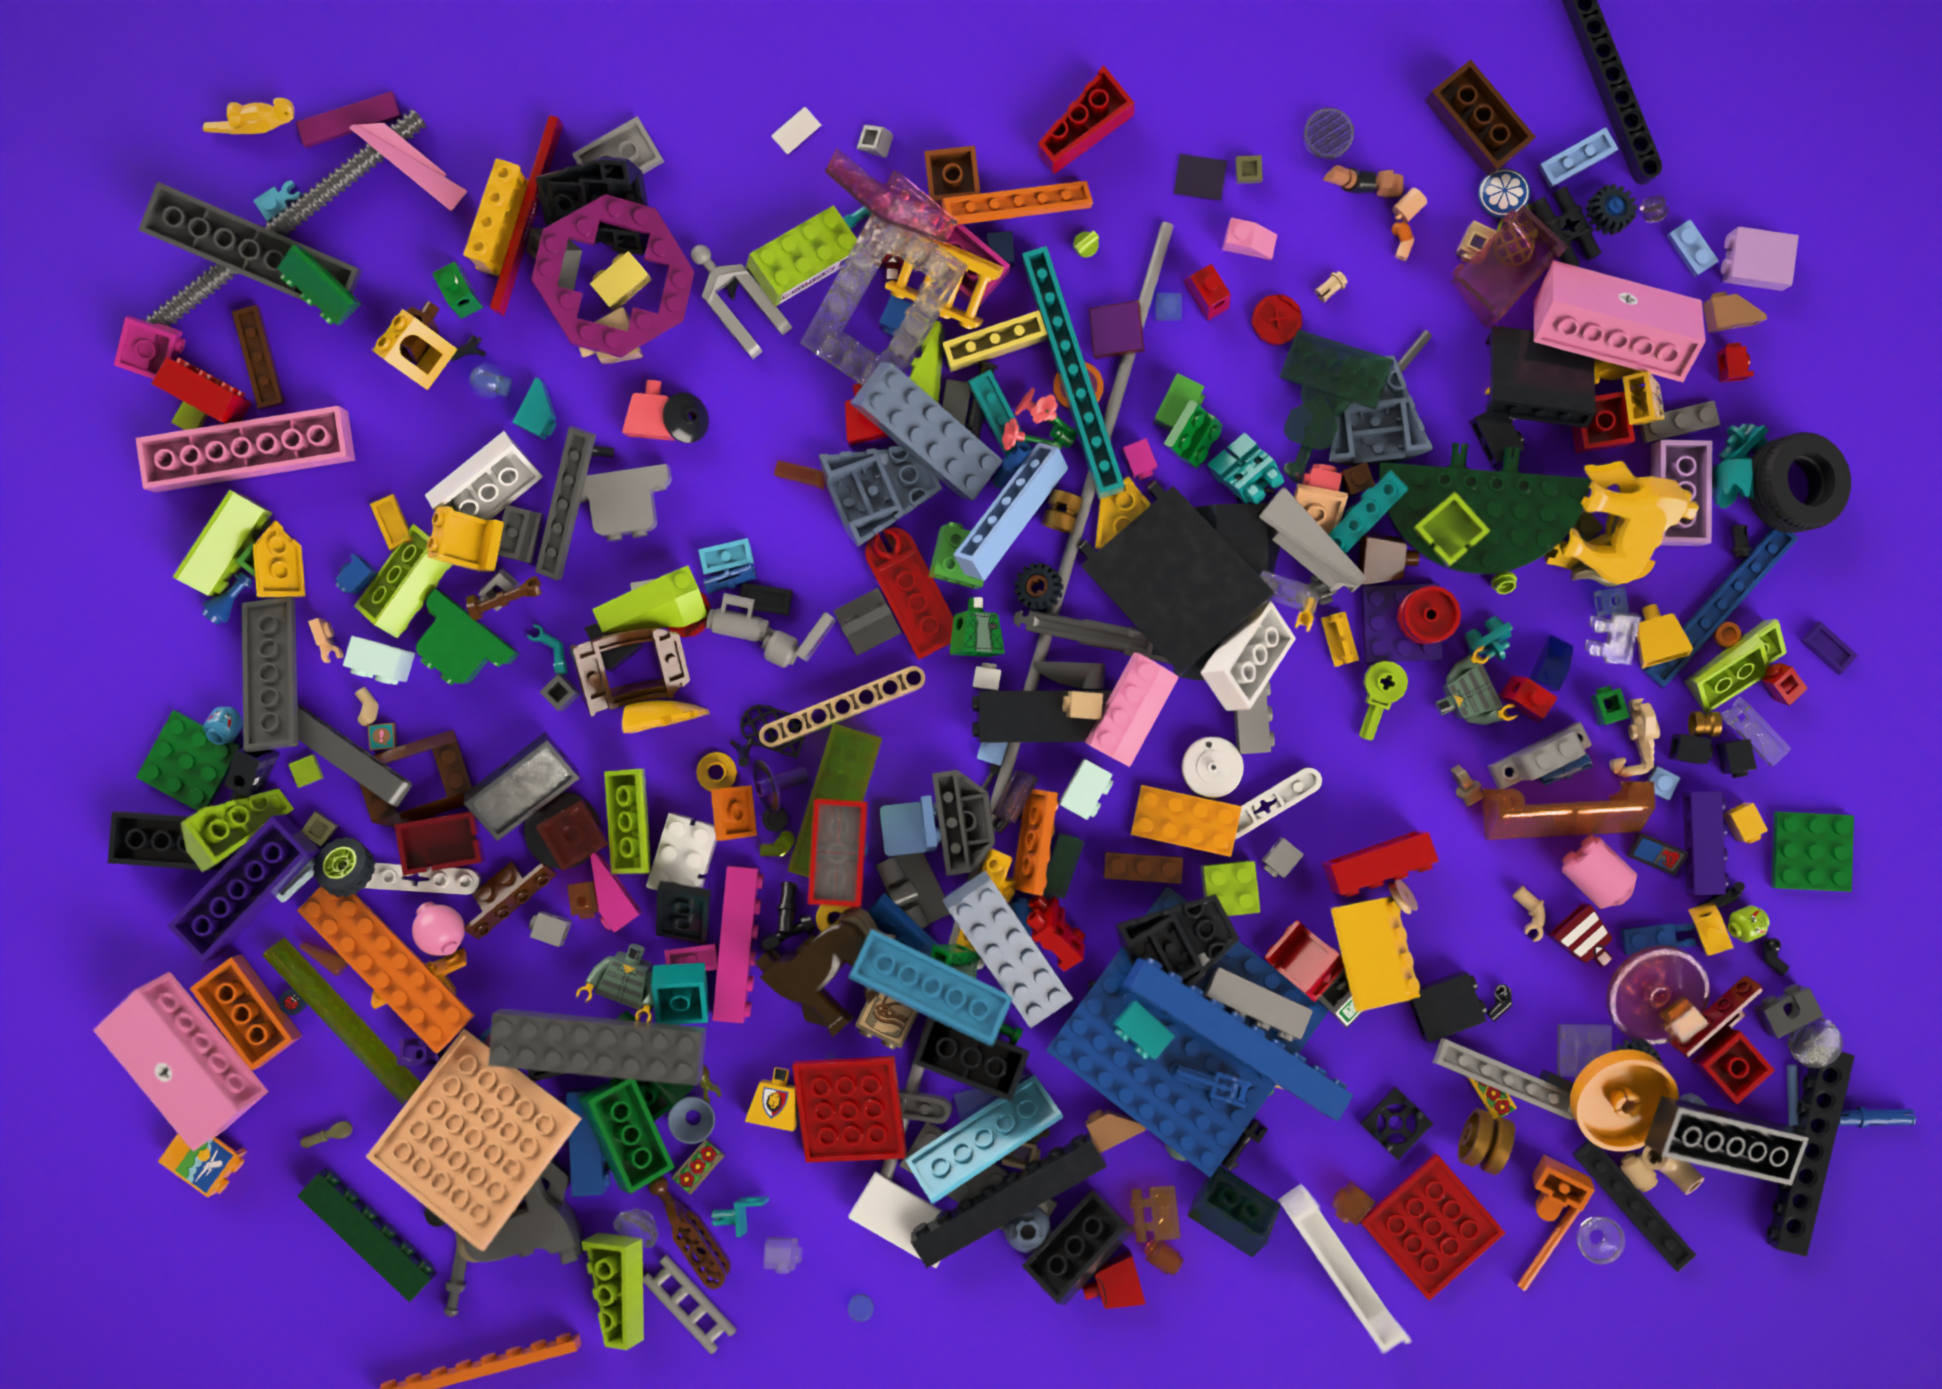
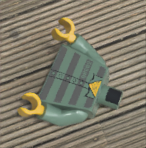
M1484 646L1478 647L1473 655L1470 654L1456 662L1446 677L1447 683L1442 687L1446 697L1435 702L1441 716L1454 711L1458 719L1464 718L1468 723L1482 725L1499 722L1503 719L1510 721L1517 718L1518 715L1509 716L1507 714V709L1515 705L1508 704L1503 707L1487 675L1483 663L1487 662L1490 655L1482 658L1478 654V652L1485 648Z
M630 944L627 953L618 951L614 957H606L594 966L585 981L586 986L577 990L576 997L578 998L582 991H587L589 997L585 1003H588L592 998L591 991L595 989V994L638 1009L639 1011L635 1017L636 1021H640L642 1014H648L647 1022L652 1023L653 1016L650 1010L654 1009L651 988L653 971H651L652 963L642 959L644 947L638 944Z

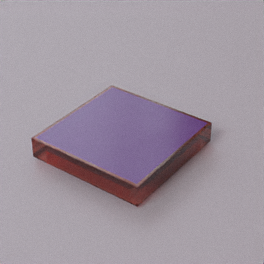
M1139 300L1089 308L1093 357L1095 359L1145 352Z

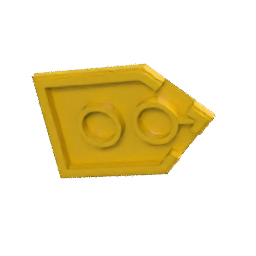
M1129 476L1123 479L1125 485L1123 492L1100 499L1095 549L1100 550L1151 505Z
M275 520L253 545L257 597H304L306 594L301 545L295 539H292Z

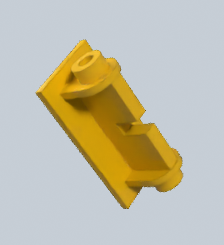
M1346 612L1321 618L1334 667L1358 661L1359 657Z

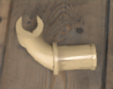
M1522 885L1512 897L1529 911L1528 915L1532 916V922L1525 926L1524 933L1527 934L1531 929H1536L1537 934L1532 940L1534 942L1539 941L1543 937L1546 917L1543 905L1544 900L1537 899Z

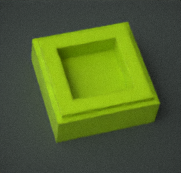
M183 401L171 423L184 430L201 428L208 415Z
M315 755L307 756L289 764L298 788L324 778Z

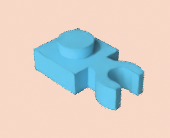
M293 181L284 183L280 192L277 188L272 187L253 200L266 221H273L272 217H278V212L280 211L284 212V208L288 206L289 202H297L299 196L303 197L299 191L290 195V190L296 186Z

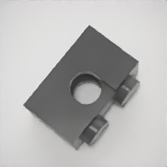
M1798 984L1786 987L1783 990L1784 995L1778 998L1772 995L1762 999V1004L1754 1007L1767 1034L1775 1038H1780L1824 1016L1811 989ZM1789 1003L1790 1011L1788 1014H1785L1783 1007Z

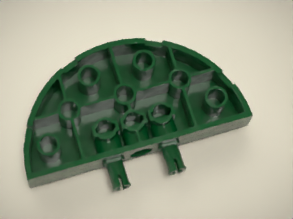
M1452 443L1451 464L1448 468L1380 462L1379 481L1392 470L1408 487V491L1387 511L1392 525L1401 538L1413 550L1418 551L1419 555L1434 564L1455 572L1475 575L1511 571L1525 566L1551 551L1565 538L1578 520L1584 508L1581 502L1584 496H1588L1591 482L1590 478L1521 473V471H1518L1521 448L1514 447L1512 458V447H1504L1503 470L1500 471L1468 469L1466 467L1469 444L1464 443L1461 445L1460 454L1459 443ZM1456 492L1490 532L1471 548L1465 545L1468 551L1447 567L1433 552L1436 546L1433 543L1428 546L1413 528Z

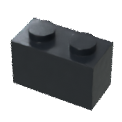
M1484 412L1471 419L1469 423L1491 466L1504 460V447H1512L1511 456H1513L1514 447L1521 448V451L1525 450L1523 436L1519 431L1515 430L1512 424L1513 418L1485 415Z

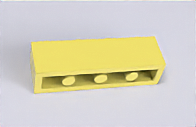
M1040 310L942 342L949 369L951 372L978 364V362H984L1046 341L1048 334Z

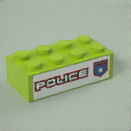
M833 205L751 252L746 266L774 307L856 260L862 245Z

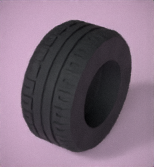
M1811 432L1787 435L1764 444L1752 457L1753 499L1749 494L1748 501L1755 514L1770 528L1772 527L1784 533L1808 531L1828 525L1844 510L1851 491L1849 465L1837 446L1824 436ZM1792 462L1803 470L1808 481V495L1804 504L1793 496L1788 485V470Z

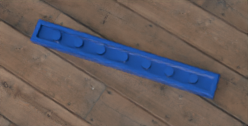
M1771 528L1750 551V556L1745 557L1682 627L1693 647L1691 655L1646 667L1643 672L1660 688H1664L1799 538L1794 533H1784Z

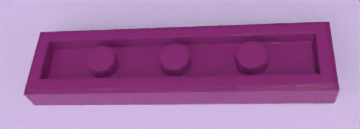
M391 91L297 121L296 124L303 146L309 148L355 133L350 129L351 125L387 123L402 118L395 94Z

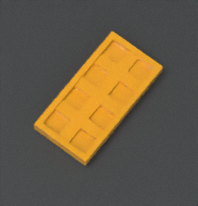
M1141 785L1131 835L1232 857L1242 806Z

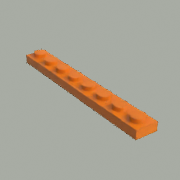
M564 1333L557 1336L556 1340L547 1343L545 1339L531 1343V1347L521 1349V1346L512 1347L506 1350L505 1354L496 1356V1353H490L482 1356L481 1360L471 1363V1360L468 1359L457 1363L456 1367L446 1369V1366L435 1368L430 1371L431 1374L421 1376V1373L409 1375L405 1378V1381L396 1382V1379L382 1383L379 1389H437L575 1352L582 1343L579 1334L571 1336V1333Z

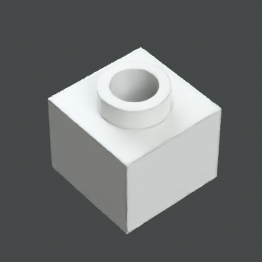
M982 663L981 667L976 666L973 688L998 691L1001 670H997V665Z

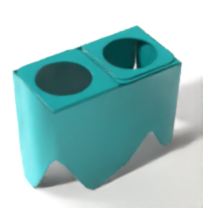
M1751 458L1724 460L1712 468V497L1715 506L1718 504L1722 509L1727 508L1735 502L1738 492H1740L1741 499H1743L1744 495L1749 497V494L1753 499Z

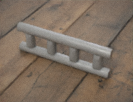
M665 1255L659 1261L664 1268L654 1278L649 1273L643 1276V1283L712 1355L718 1349V1346L713 1341L724 1331L731 1337L737 1329L672 1259ZM671 1275L682 1286L672 1296L661 1286ZM688 1294L699 1304L690 1315L678 1305ZM706 1313L717 1323L707 1334L696 1324Z

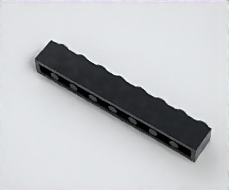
M1090 1132L1085 1135L1079 1134L1072 1138L1066 1146L1062 1148L1058 1146L1052 1149L1048 1156L1043 1159L1032 1160L1020 1172L1009 1173L997 1185L991 1184L986 1186L974 1198L968 1197L959 1202L958 1207L951 1211L944 1210L935 1217V1220L928 1224L926 1222L919 1224L911 1233V1244L927 1269L1106 1168L1105 1157Z

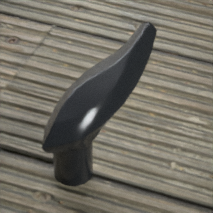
M1736 882L1733 887L1726 889V894H1715L1710 899L1699 903L1698 906L1712 901L1716 907L1730 904L1742 895L1745 885L1742 882Z

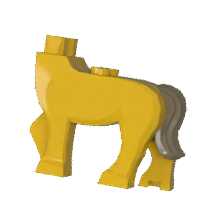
M1622 461L1599 466L1586 465L1584 469L1592 480L1589 486L1592 489V494L1590 498L1584 496L1581 504L1585 511L1608 513L1605 534L1586 542L1581 538L1578 530L1572 528L1569 532V541H1561L1543 557L1546 564L1572 570L1571 580L1592 579L1607 587L1629 583L1637 578L1645 568L1655 548L1661 544L1663 532L1669 526L1678 524L1681 517L1692 520L1699 506L1696 502L1690 501L1692 494L1690 491L1682 489L1677 481L1651 476L1635 477ZM1617 484L1618 492H1613L1606 488Z

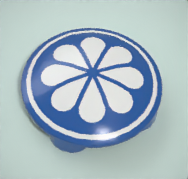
M1507 168L1499 169L1492 176L1487 175L1482 180L1478 191L1479 202L1492 218L1512 217L1520 213L1527 206L1530 198L1529 183L1518 171Z

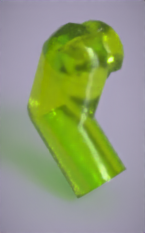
M786 830L780 833V837L774 844H760V856H784L794 845L795 838L793 834Z

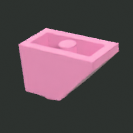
M1231 218L1227 225L1222 250L1272 260L1277 234L1255 222Z

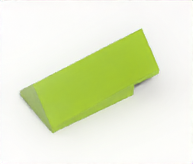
M1777 619L1763 620L1742 636L1741 640L1735 645L1726 648L1684 680L1706 714L1766 676L1765 671L1770 666L1769 664L1787 653L1779 621Z

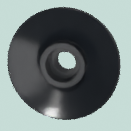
M685 392L677 393L666 401L663 408L665 428L675 440L682 443H693L705 435L709 425L708 412L703 402L695 395ZM688 413H690L692 420L689 419Z

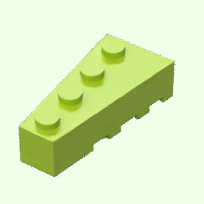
M598 1232L581 1241L583 1251H587L589 1260L586 1263L588 1274L592 1273L595 1286L592 1292L600 1308V1312L597 1314L604 1345L609 1348L628 1350L644 1340L642 1238Z

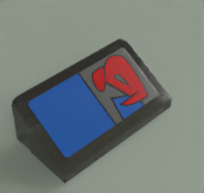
M1635 833L1627 853V857L1674 876L1688 855V852L1642 833Z

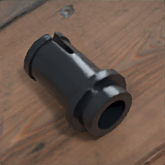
M1747 525L1730 527L1733 549L1730 552L1733 553L1734 558L1750 556L1749 551H1752L1748 542Z

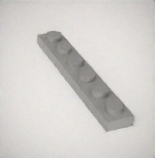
M1441 1038L1433 1063L1561 1117L1573 1120L1570 1109L1571 1092H1567L1544 1080Z

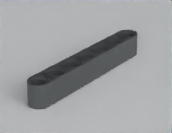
M298 704V740L377 796L398 807L411 788L412 783Z

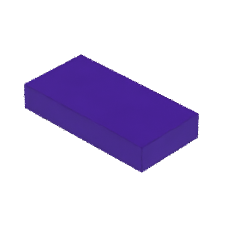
M1820 621L1816 622L1800 640L1837 674H1842L1858 656Z

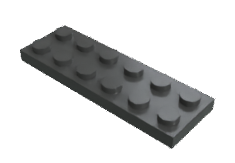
M290 596L242 603L244 750L254 752L298 746L295 599Z

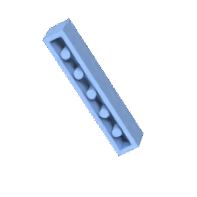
M1040 442L1035 446L954 553V557L965 575L985 581L1067 471L1068 466L1058 447Z

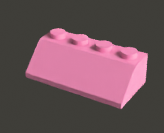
M1134 652L1102 710L1101 719H1097L1085 743L1130 767L1179 677L1156 662Z

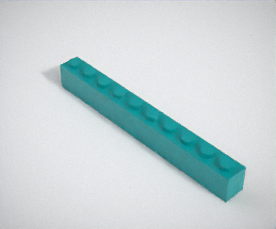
M1044 246L1022 253V264L1037 310H1040L1048 334L1047 341L1098 499L1121 493L1125 485L1048 248Z

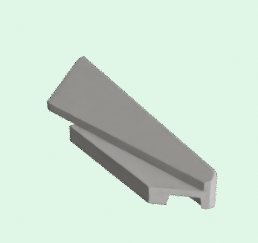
M1282 488L1266 504L1259 517L1278 530L1273 541L1331 589L1338 590L1345 586L1350 592H1354L1365 581L1366 576L1286 488Z

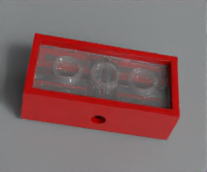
M814 799L808 904L848 907L862 906L868 801Z

